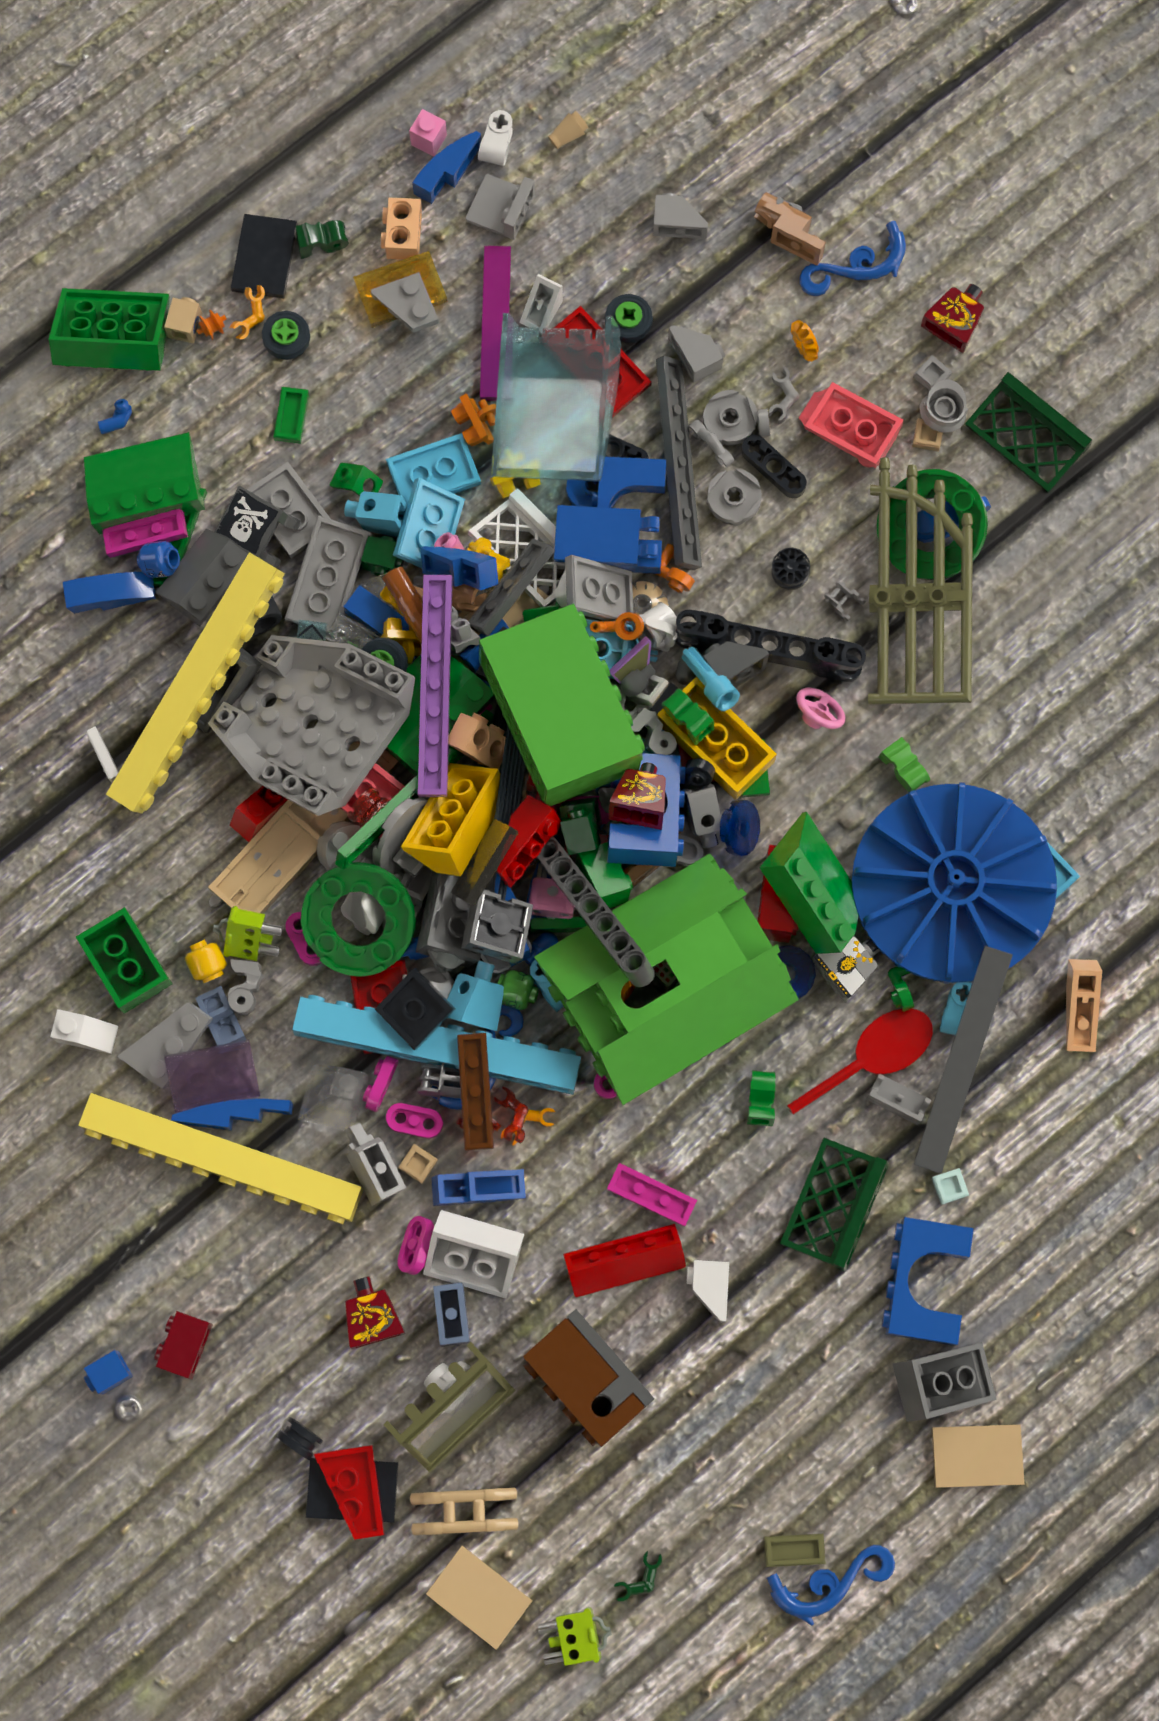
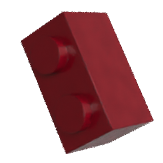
M176 1311L175 1316L171 1315L167 1321L165 1332L168 1335L165 1343H160L154 1357V1360L158 1361L156 1367L193 1380L213 1324Z

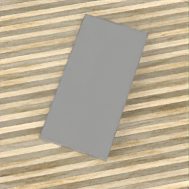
M319 515L317 516L285 621L306 628L313 624L319 632L338 637L345 615L343 607L351 596L368 535L370 536L369 531Z

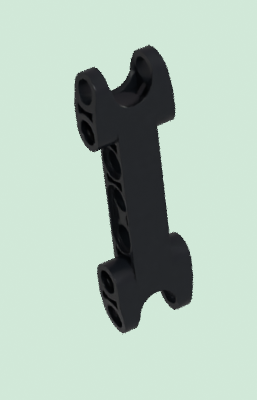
M684 610L676 618V643L685 649H688L689 646L699 649L698 652L705 653L709 647L716 643H719V645L727 641L737 643L735 641L737 636L747 637L749 643L745 645L763 648L762 644L764 642L771 641L777 648L768 651L769 657L767 662L809 670L816 676L845 682H852L860 676L862 666L866 660L865 650L860 645L830 637H823L818 640L731 622L721 615L697 610ZM686 616H690L696 621L680 623L681 619ZM679 633L685 637L692 638V640L683 641L679 637ZM792 647H799L803 650L804 654L794 656L789 650ZM851 650L857 651L861 656V660L847 654V652ZM842 670H857V672L853 675H847Z

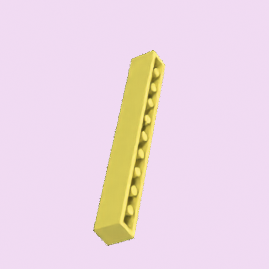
M248 553L106 793L107 796L133 812L143 814L144 811L151 807L154 802V793L158 787H161L166 782L169 768L182 755V746L187 738H191L197 729L196 723L201 714H205L212 703L210 699L214 692L223 686L226 680L225 674L229 667L238 661L240 657L239 650L244 642L249 641L252 637L255 623L258 618L263 617L267 612L268 602L273 593L275 594L280 590L283 584L284 572L252 553Z
M93 1093L89 1096L78 1125L85 1129L84 1135L97 1140H101L102 1136L111 1138L112 1145L123 1149H128L129 1145L139 1148L138 1154L152 1159L155 1158L156 1154L166 1157L165 1163L178 1168H181L182 1164L193 1167L192 1172L208 1178L209 1173L220 1176L219 1182L233 1187H235L236 1183L246 1185L247 1192L262 1196L263 1192L274 1195L273 1201L287 1206L290 1205L291 1201L301 1204L300 1210L316 1215L318 1211L329 1214L328 1220L342 1225L345 1220L353 1221L363 1193L361 1186Z

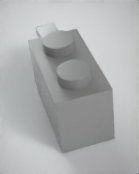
M360 1123L346 1129L351 1143L347 1145L350 1152L346 1156L371 1206L404 1190L406 1186L384 1142L379 1137L374 1139L371 1134L367 1135Z

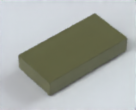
M823 1533L764 1536L766 1567L826 1564Z

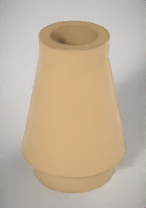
M577 111L572 114L568 113L548 138L555 148L559 149L561 146L585 135L584 131L588 129V126Z

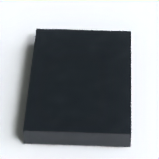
M244 214L231 282L232 292L245 293V288L249 287L252 290V294L257 295V285H261L265 291L264 296L285 299L296 238L295 226L298 225L297 221Z
M311 1458L306 1518L345 1520L316 1458ZM375 1461L383 1522L395 1523L399 1462Z

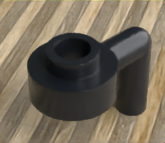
M689 759L685 766L684 784H680V788L684 789L692 785H709L715 775L714 766L704 759Z

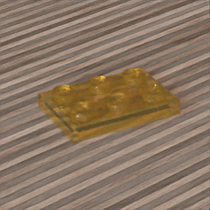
M429 251L353 277L371 328L399 319L393 316L388 311V308L379 300L373 299L371 290L415 273H420L433 307L448 302Z

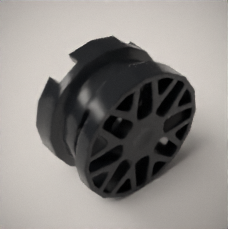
M793 547L779 551L772 562V578L783 589L796 590L802 587L808 581L810 574L809 558L803 551Z
M289 1417L287 1421L292 1425L290 1427L287 1426L284 1431L280 1430L276 1437L292 1450L310 1460L314 1455L312 1451L316 1447L314 1443L321 1444L323 1440L304 1425Z

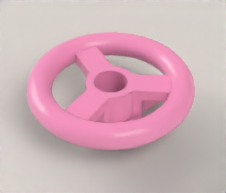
M810 687L803 688L797 693V704L803 712L802 719L808 726L814 729H820L821 726L828 729H838L844 725L845 713L839 703L830 695ZM805 696H814L819 698V701L805 700ZM827 704L834 710L837 719L829 712Z

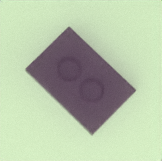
M250 1039L164 1056L175 1113L202 1105L260 1096Z

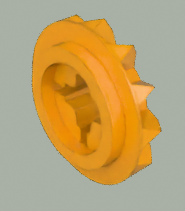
M801 320L793 322L791 324L792 339L800 355L806 361L812 362L816 360L819 347L812 330Z

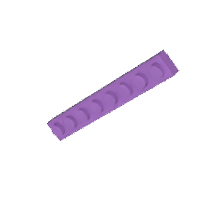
M423 575L418 768L419 797H447L452 575Z

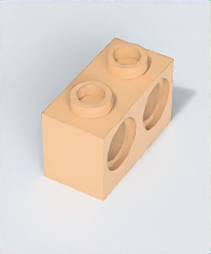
M388 198V207H383L382 221L387 226L386 232H381V249L386 250L387 259L419 260L422 221L421 199ZM399 214L408 215L404 219L396 218V216ZM399 238L406 240L403 244L394 243Z
M460 713L449 734V745L482 766L499 769L503 761L506 737L503 735L505 731L493 724L487 726L489 720L476 713L472 717Z

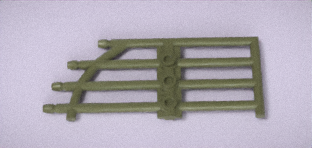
M881 458L879 463V485H870V495L879 496L878 585H870L869 612L878 613L877 693L868 694V704L972 703V514H963V528L961 531L945 512L944 480L935 481L934 503L917 493L918 480H916V477L918 476V470L916 465H908V480L906 481V490L890 487L889 458ZM890 498L906 501V584H889ZM917 507L934 516L933 583L917 584ZM945 530L961 548V582L945 583ZM933 611V692H916L917 612ZM944 611H961V692H944ZM889 612H905V693H888Z

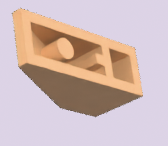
M1068 959L1066 983L1067 1051L1096 1052L1102 969L1097 960Z

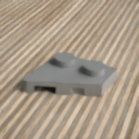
M419 272L371 290L373 299L379 300L388 308V311L393 316L401 319L404 325L413 333L439 324L438 317Z

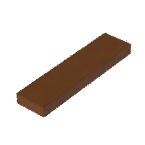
M486 1033L457 1035L465 1151L494 1149Z

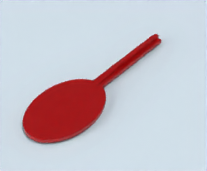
M897 1009L878 1017L861 1034L856 1045V1060L788 1104V1110L794 1115L862 1069L872 1074L883 1075L891 1074L910 1066L925 1052L930 1044L933 1034L930 1018L924 1012L917 1009H909L904 1012L902 1009Z

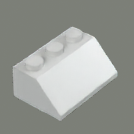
M441 1210L432 1232L423 1275L451 1283H463L464 1287L506 1299L519 1258L524 1234Z

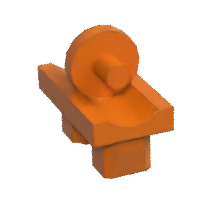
M467 393L460 396L461 403L453 408L451 413L459 425L471 420L473 426L462 432L467 444L472 447L483 441L488 445L494 442L495 439L486 421H488L490 426L497 424L494 417L500 411L497 404L488 405L486 400L483 399L478 402L481 408L479 410L473 398L470 399Z

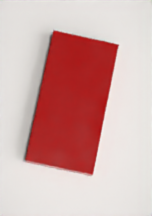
M581 306L540 338V343L611 419L652 385V381Z

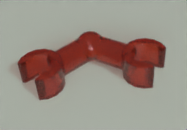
M502 1087L507 1092V1097L503 1101L494 1097L495 1102L502 1107H509L515 1112L513 1122L505 1128L503 1136L504 1139L510 1142L513 1133L517 1131L515 1141L521 1144L525 1139V1131L522 1128L529 1109L527 1105L522 1104L516 1099L515 1093L512 1090Z

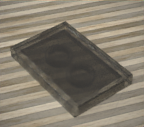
M494 819L450 893L472 906L476 905L518 835V831Z

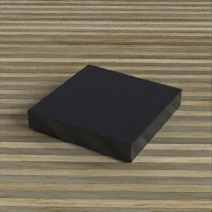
M413 968L375 1008L413 1050H417L456 1009L417 968Z

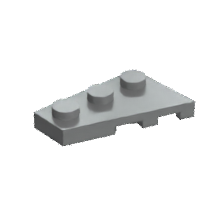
M187 1002L117 1057L161 1089H166L213 1018L191 1002Z

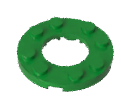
M941 469L918 471V476L916 477V480H918L917 493L926 499H934L935 481L944 480L945 501L955 508L959 517V529L961 531L963 528V514H972L973 525L971 528L973 529L974 561L983 547L988 527L987 512L981 496L968 481L950 471ZM908 477L899 482L894 488L906 490ZM890 498L889 560L897 569L906 574V501ZM878 512V517H877V536H878V537H879V512ZM954 540L945 547V578L961 572V548ZM917 548V579L933 580L934 552H926Z
M353 862L343 870L338 866L328 870L314 882L308 890L302 905L301 926L308 946H311L324 965L345 975L369 976L386 970L406 952L414 935L415 910L408 891L393 874L373 864ZM350 892H363L372 895L383 907L386 925L383 934L377 941L369 945L356 946L345 942L337 935L332 925V911L335 903L341 896Z

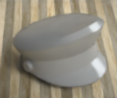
M950 379L936 382L929 390L928 395L920 403V414L925 424L939 432H953L959 429L965 422L968 408H966V395L963 388L957 382Z

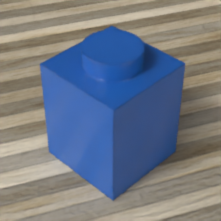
M117 1350L110 1352L84 1368L87 1373L84 1377L87 1386L92 1392L97 1391L98 1394L102 1395L133 1377L120 1351Z

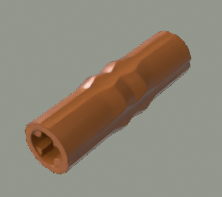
M398 567L388 572L382 580L397 603L398 609L404 615L405 621L409 624L422 645L423 599L403 567Z

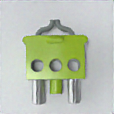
M233 906L229 918L222 919L219 925H214L213 932H216L219 940L225 943L223 952L225 957L233 956L257 961L259 953L278 956L279 947L271 946L273 935L280 936L282 934V926L264 923L265 914L238 909L237 906ZM224 923H227L226 937L223 938L222 932L219 929L223 927Z
M591 1607L585 1608L584 1611L559 1615L556 1617V1621L538 1624V1629L557 1625V1627L538 1630L541 1635L558 1631L559 1636L548 1638L550 1648L561 1646L562 1649L559 1652L544 1654L543 1659L563 1655L560 1658L545 1660V1665L563 1661L565 1666L587 1661L598 1663L602 1657L601 1650H604L606 1647L608 1636L612 1635L610 1627H606L601 1618L594 1617ZM566 1619H571L573 1621L572 1628H568L566 1626ZM595 1621L599 1623L602 1630L608 1631L603 1636L601 1646H599ZM569 1634H573L576 1637L575 1643H571L568 1640ZM572 1649H575L579 1652L578 1658L572 1657Z

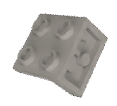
M486 174L467 213L466 221L515 240L535 196V180L524 177L521 185H515Z

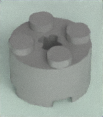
M349 821L332 823L323 836L319 837L317 844L318 859L327 871L337 866L335 864L337 851L363 827L362 825ZM376 839L353 862L374 865L373 848L376 844L379 845L378 840Z

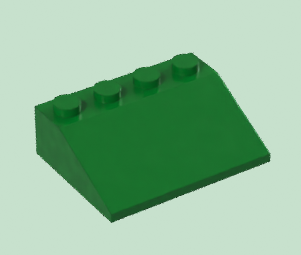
M62 288L49 336L52 365L160 371L165 351L166 331L164 326L169 310V294Z
M189 432L84 457L87 505L91 525L99 535L103 534L102 529L179 508L184 514L205 510Z
M421 655L406 671L415 677L409 716L386 747V750L414 776L418 775ZM452 656L450 663L449 734L460 713L470 717L474 713L480 715L495 698L489 686Z
M802 812L759 868L816 954L841 953L856 932L859 916L854 901L852 881L808 812Z

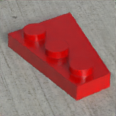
M373 1445L314 1454L354 1540L385 1535Z

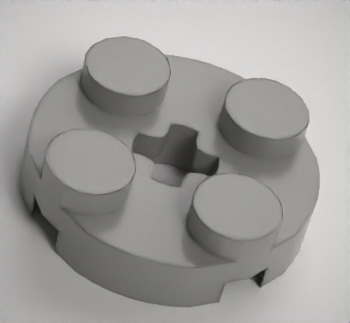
M734 390L721 391L712 396L703 412V425L708 431L717 435L722 445L740 444L746 437L754 434L758 419L757 409L749 397L740 395L739 392ZM727 412H730L732 416L737 415L738 418L734 420V423L723 420L726 418Z
M742 469L728 472L725 470L718 473L708 487L707 505L710 511L720 521L734 526L741 525L743 522L750 520L756 515L761 505L762 493L759 482L751 473ZM736 491L740 492V501L731 502L729 500V492L733 494Z

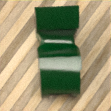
M332 220L324 224L317 222L314 225L304 223L295 226L301 259L313 255L312 250L314 247H320L327 253H334L346 248L349 244L343 221Z

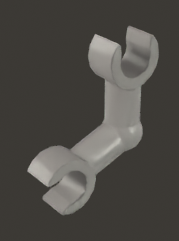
M783 367V372L786 376L784 379H778L774 372L772 374L773 383L781 386L786 395L780 404H775L769 409V417L776 411L782 413V416L778 419V425L785 421L786 412L799 399L798 392L789 380L790 372L786 367Z
M696 419L688 426L695 432L692 434L695 439H702L711 447L715 453V459L721 466L724 464L727 468L735 461L730 452L722 446L717 435L708 431L699 420Z

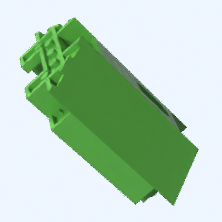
M710 853L612 910L616 918L643 951L651 966L654 967L666 960L680 984L654 1001L638 1009L630 1008L623 1002L621 990L629 980L588 926L583 927L534 956L551 985L548 987L549 993L556 1003L561 1001L566 1010L562 1012L570 1027L576 1026L581 1035L577 1037L580 1045L585 1052L591 1051L596 1060L592 1062L595 1070L600 1077L605 1075L622 1105H625L798 1001L797 994L789 983L791 978L784 962L782 963L777 955L780 952L778 944L775 946L771 945L743 899L747 893L742 888L740 890L737 889L734 879L724 868H719Z

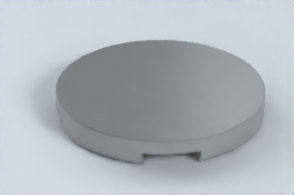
M419 797L414 800L409 798L397 806L382 825L385 831L379 845L376 844L373 848L374 865L387 870L391 874H396L403 870L392 859L402 848L404 840L426 805L427 798Z

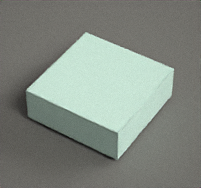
M960 1168L932 1177L941 1205L969 1196Z

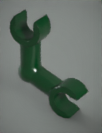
M648 1551L644 1554L645 1571L643 1581L630 1584L625 1582L616 1583L614 1587L625 1586L627 1589V1595L616 1600L625 1601L630 1596L651 1593L654 1590L656 1571L662 1563L661 1554L659 1555L658 1563L655 1565H650L647 1562Z

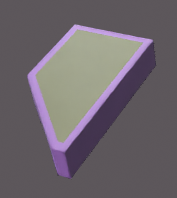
M646 636L609 670L610 674L619 684L632 670L638 669L641 671L649 664L652 642Z

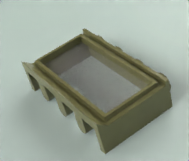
M472 1342L466 1346L479 1360L467 1372L457 1362L451 1363L448 1370L457 1381L445 1393L436 1383H430L426 1390L435 1402L424 1413H421L414 1404H408L405 1407V1413L413 1423L403 1433H400L388 1420L383 1424L394 1438L429 1473L516 1391Z

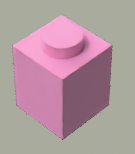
M422 109L409 130L411 145L434 157L447 137L446 121Z

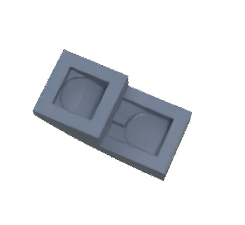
M221 986L195 998L199 1008L213 1018L208 1026L221 1053L247 1041Z

